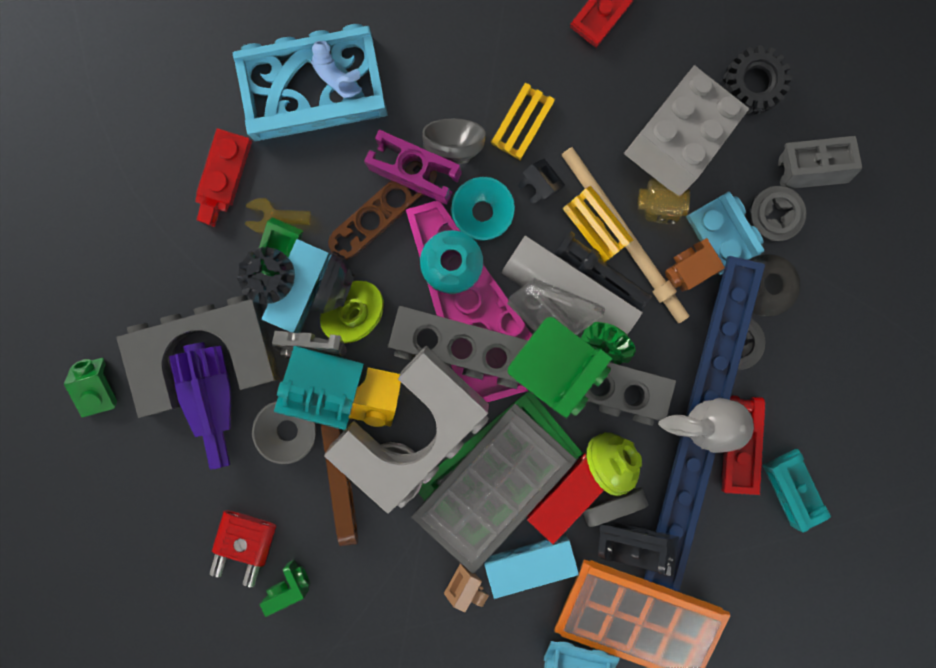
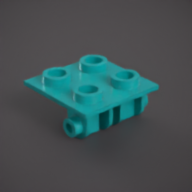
M294 346L283 382H280L278 387V399L274 412L346 430L364 364Z

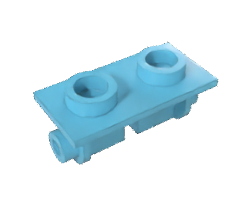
M551 641L543 661H545L544 668H615L619 662V657L608 655L601 650L590 651L578 648L568 642Z

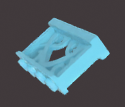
M350 24L345 26L343 31L329 33L326 30H319L310 33L307 38L282 37L277 39L275 44L262 46L258 43H252L242 46L239 51L232 52L246 118L247 134L254 141L388 116L370 26L363 27L362 24ZM316 41H326L330 45L331 55L336 67L345 74L348 73L346 69L354 63L355 56L353 55L351 58L345 59L342 57V51L346 48L358 47L364 52V61L357 70L360 71V77L368 71L370 72L374 96L365 97L363 92H360L352 97L343 98L341 102L333 103L330 100V95L334 89L327 85L320 96L319 106L311 108L303 95L297 91L286 89L295 73L305 63H311L313 44ZM287 60L285 64L282 66L280 61ZM270 64L272 66L269 74L264 75L260 73L265 81L272 83L271 88L259 87L253 83L251 73L255 66ZM253 93L268 96L265 117L258 118ZM282 97L297 100L298 108L295 111L288 112L286 106L290 102L282 100Z

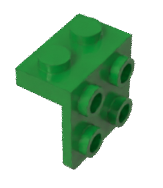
M547 317L510 363L507 372L509 376L553 410L567 418L570 413L576 416L583 409L589 399L585 394L593 383L599 386L611 371V368L607 365L613 358L601 349L591 347L555 318Z

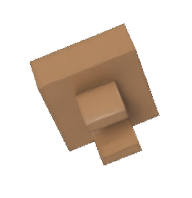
M461 563L444 592L451 605L463 612H466L471 602L483 607L489 597L487 592L482 591V581L476 573L472 574Z

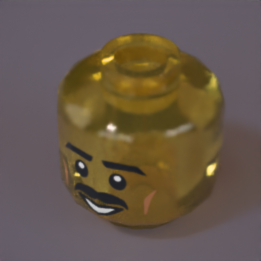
M655 178L649 180L646 189L639 190L638 209L644 210V216L648 222L676 224L682 216L688 215L690 189H687L679 196Z

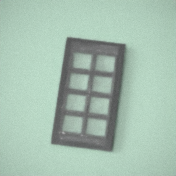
M514 403L423 502L411 518L474 574L577 460Z

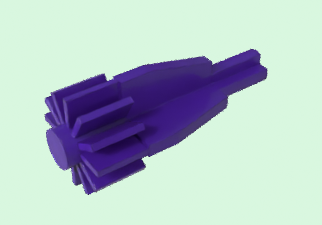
M205 342L183 346L185 353L169 356L178 402L194 436H203L210 470L229 466L231 464L224 431L231 429V386L222 346L206 348Z

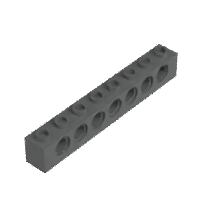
M399 306L388 345L389 348L396 349L395 357L412 361L423 349L418 344L419 334L423 330L430 329L435 331L438 336V343L431 350L449 367L450 364L463 367L462 375L483 380L484 373L498 377L496 384L517 389L518 382L509 376L507 368L528 340ZM463 338L471 343L472 352L469 357L458 359L452 354L451 347L455 340ZM494 347L502 349L506 355L505 363L499 368H492L486 362L487 352ZM609 362L607 366L611 368V371L605 378L607 386L604 393L595 396L589 389L585 394L589 398V402L600 404L599 412L619 417L621 410L634 414L633 421L653 426L655 420L660 421L667 417L676 380ZM630 385H635L640 391V398L636 403L629 405L624 399V392Z

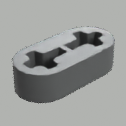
M640 487L634 488L620 496L613 495L594 502L582 514L586 526L593 527L642 510L649 503L643 488Z

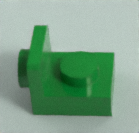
M295 560L287 563L283 568V573L289 585L283 581L266 590L268 595L259 604L265 617L304 599L308 593V586L310 585L308 574L303 566L298 567Z

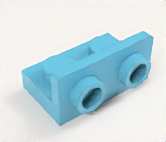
M730 191L686 216L700 241L706 238L709 240L724 266L727 256L749 260L764 252L761 245L763 244V238L756 227L749 225L744 216L746 210L743 203L737 196L733 197ZM724 269L718 272L719 275L723 274Z

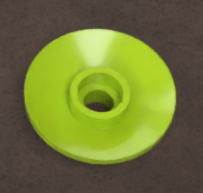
M353 281L344 306H339L330 312L321 314L320 324L325 335L328 338L330 335H339L344 343H352L367 336L376 327L383 314L384 300L381 292L370 282Z

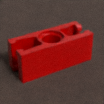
M585 453L577 459L566 474L526 516L527 520L552 544L565 533L604 491L594 479Z

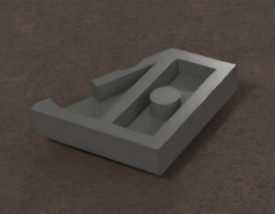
M274 332L272 345L277 351L281 352V357L290 359L294 346L346 358L347 348L342 337L339 335H330L329 340L315 338V335L312 333Z

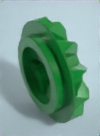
M591 322L587 324L581 337L594 349H601L612 357L611 361L618 365L622 362L629 363L636 352L635 345L628 335L618 327L608 323Z

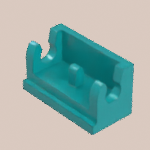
M794 449L762 466L791 527L804 533L810 528L831 518V515L823 504L803 462L802 453L798 449Z

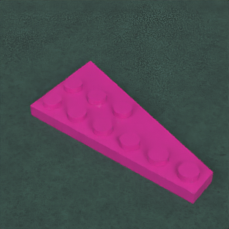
M439 201L406 209L419 257H421L425 244L437 233L450 230L460 231ZM448 250L441 256V265L448 271L457 270L462 264V257L455 250ZM484 264L478 281L471 288L461 293H442L428 284L437 316L529 340L532 336ZM463 338L455 340L451 347L452 354L458 359H466L472 352L471 343ZM494 347L487 352L486 362L490 367L499 368L505 363L506 355L502 349ZM451 364L452 370L486 402L528 391L520 383H518L517 389L496 384L498 377L485 373L483 380L462 375L464 368Z

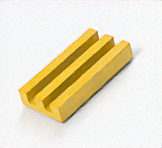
M525 82L492 139L491 145L521 161L555 99L543 95V92L538 89L537 91L531 88V85ZM528 95L532 99L505 144L501 140ZM537 103H542L544 106L518 150L512 148Z
M592 186L587 187L580 195L576 196L569 204L562 208L590 245L599 251L598 253L604 262L633 241V238ZM585 199L589 201L620 242L618 244L606 230L600 218L596 217L584 202Z

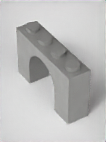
M427 346L401 371L398 380L432 412L436 421L437 433L431 443L415 453L399 454L391 452L381 446L353 421L329 446L324 455L388 514L396 506L404 507L415 494L413 489L421 481L424 484L429 482L438 472L439 467L437 464L445 456L449 459L455 456L464 444L461 440L470 431L476 434L489 419L486 416L489 403Z

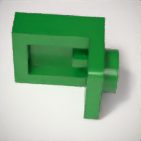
M271 217L266 223L259 248H274L283 252L289 258L296 239L301 240L303 230ZM265 264L262 266L261 273L267 276L280 275V272L276 273L268 270Z
M103 358L92 361L84 359L76 362L70 368L64 382V386L81 417L111 410L116 406L117 400L103 374L106 366Z

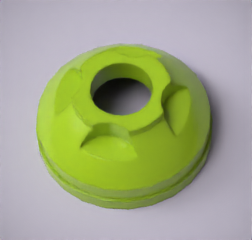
M605 432L593 437L588 443V465L594 479L603 490L611 495L620 496L635 488L640 475V467H642V458L635 449L633 442L615 433Z

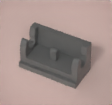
M856 136L786 143L784 146L785 150L778 160V166L785 167L780 185L790 189L849 183L862 169Z

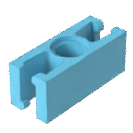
M296 239L289 255L295 272L293 287L282 300L267 305L262 320L289 332L300 333L332 255Z
M566 534L562 535L554 544L549 540L540 541L491 555L484 562L494 599L579 575L570 541Z

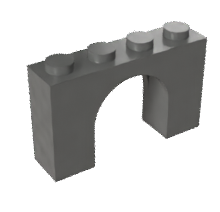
M246 295L228 299V306L215 309L214 304L193 309L195 315L182 318L181 314L169 315L160 318V325L148 327V323L127 327L128 334L117 336L118 346L138 418L181 407L178 402L169 356L174 355L176 348L186 337L196 332H210L225 343L232 358L240 390L280 380L266 324L262 320L263 313L260 303L254 302L251 299L248 300Z

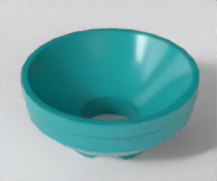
M477 177L466 181L456 191L451 206L452 218L457 228L474 240L481 241L492 240L502 235L511 225L515 210L513 197L507 187L500 181L490 177ZM479 202H486L493 209V215L487 221H478L472 214L473 207Z
M450 230L437 233L428 240L421 252L420 269L423 277L430 286L442 293L456 294L466 291L478 281L482 273L483 255L481 249L473 238L463 232ZM455 250L460 253L462 264L457 270L448 271L442 267L441 256L444 252Z

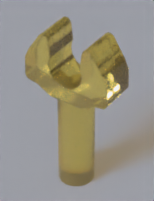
M257 198L246 204V207L250 210H262L264 212V218L261 221L245 222L246 226L260 234L264 233L266 223L271 217L287 224L310 225L311 223L310 211L275 210L270 206V201L266 198Z

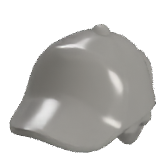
M724 398L704 401L698 404L688 416L672 415L658 422V425L667 432L677 436L690 437L696 445L713 453L741 449L750 441L754 430L753 418L746 407L736 401Z

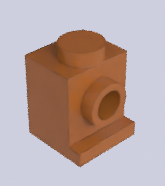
M707 238L693 245L696 252L690 247L673 257L676 264L665 270V274L674 288L679 287L682 292L690 290L725 268Z

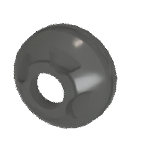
M449 118L427 124L423 128L422 139L427 151L456 164L468 163L471 158L475 157L484 148L486 132L481 125L470 120Z
M276 402L265 406L257 414L253 422L252 439L254 445L265 459L273 463L291 464L297 462L312 449L316 438L315 422L275 413ZM285 420L294 422L298 428L297 436L293 440H284L279 435V425Z

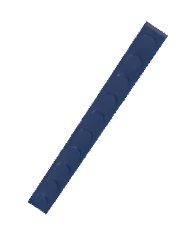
M727 256L686 416L698 404L717 398L730 400L765 264ZM680 437L656 529L657 532L679 536L674 575L667 576L647 569L644 575V580L678 592L680 591L716 454L702 449L690 437Z

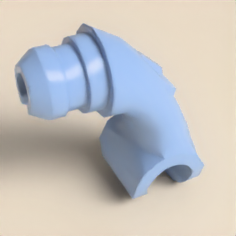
M316 41L312 46L313 56L311 64L317 74L343 98L352 97L362 92V88L358 87L354 82L360 79V71L354 69L347 74L340 71L330 54V45L326 41Z

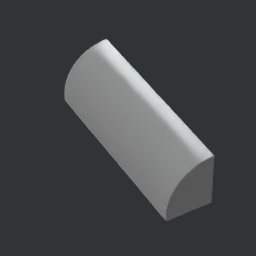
M524 236L501 274L583 328L591 322H602L614 325L628 335L642 315L641 311L527 236Z

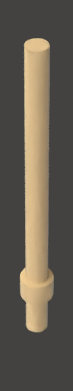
M571 147L566 150L562 157L585 189L592 186L633 238V241L625 246V248L655 289L652 293L659 303L664 302L678 324L687 319L690 315L676 297L675 293L677 290L670 280L665 281L574 148Z

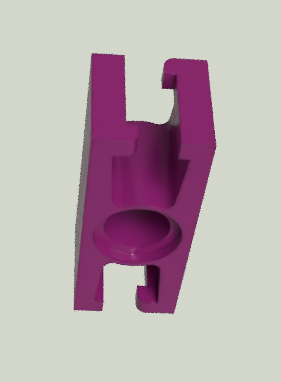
M379 130L375 137L379 146L377 150L384 153L386 148L399 155L397 156L396 163L391 165L375 158L376 152L369 150L364 160L368 169L447 205L453 192L445 186L441 189L428 182L431 172L437 171L449 175L453 181L458 183L462 174L460 165ZM412 161L422 163V169L417 174L411 175L405 172V167L408 163Z

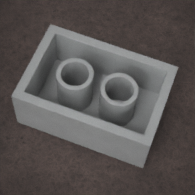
M694 65L624 154L676 196L680 197L700 176L749 108Z

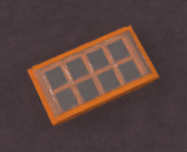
M583 560L578 572L579 575H577L554 632L561 634L564 638L647 668L706 667L730 618V612L723 610L722 607L595 561Z

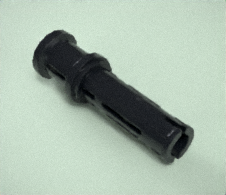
M570 231L556 249L554 255L562 258L581 273L590 276L610 292L639 311H642L652 295L601 260L598 250L595 248L591 250L575 239V234Z

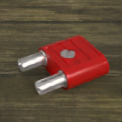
M224 510L212 548L215 556L209 574L211 576L215 575L216 578L221 577L227 558L248 564L243 585L254 587L259 568L265 566L276 525L252 516Z

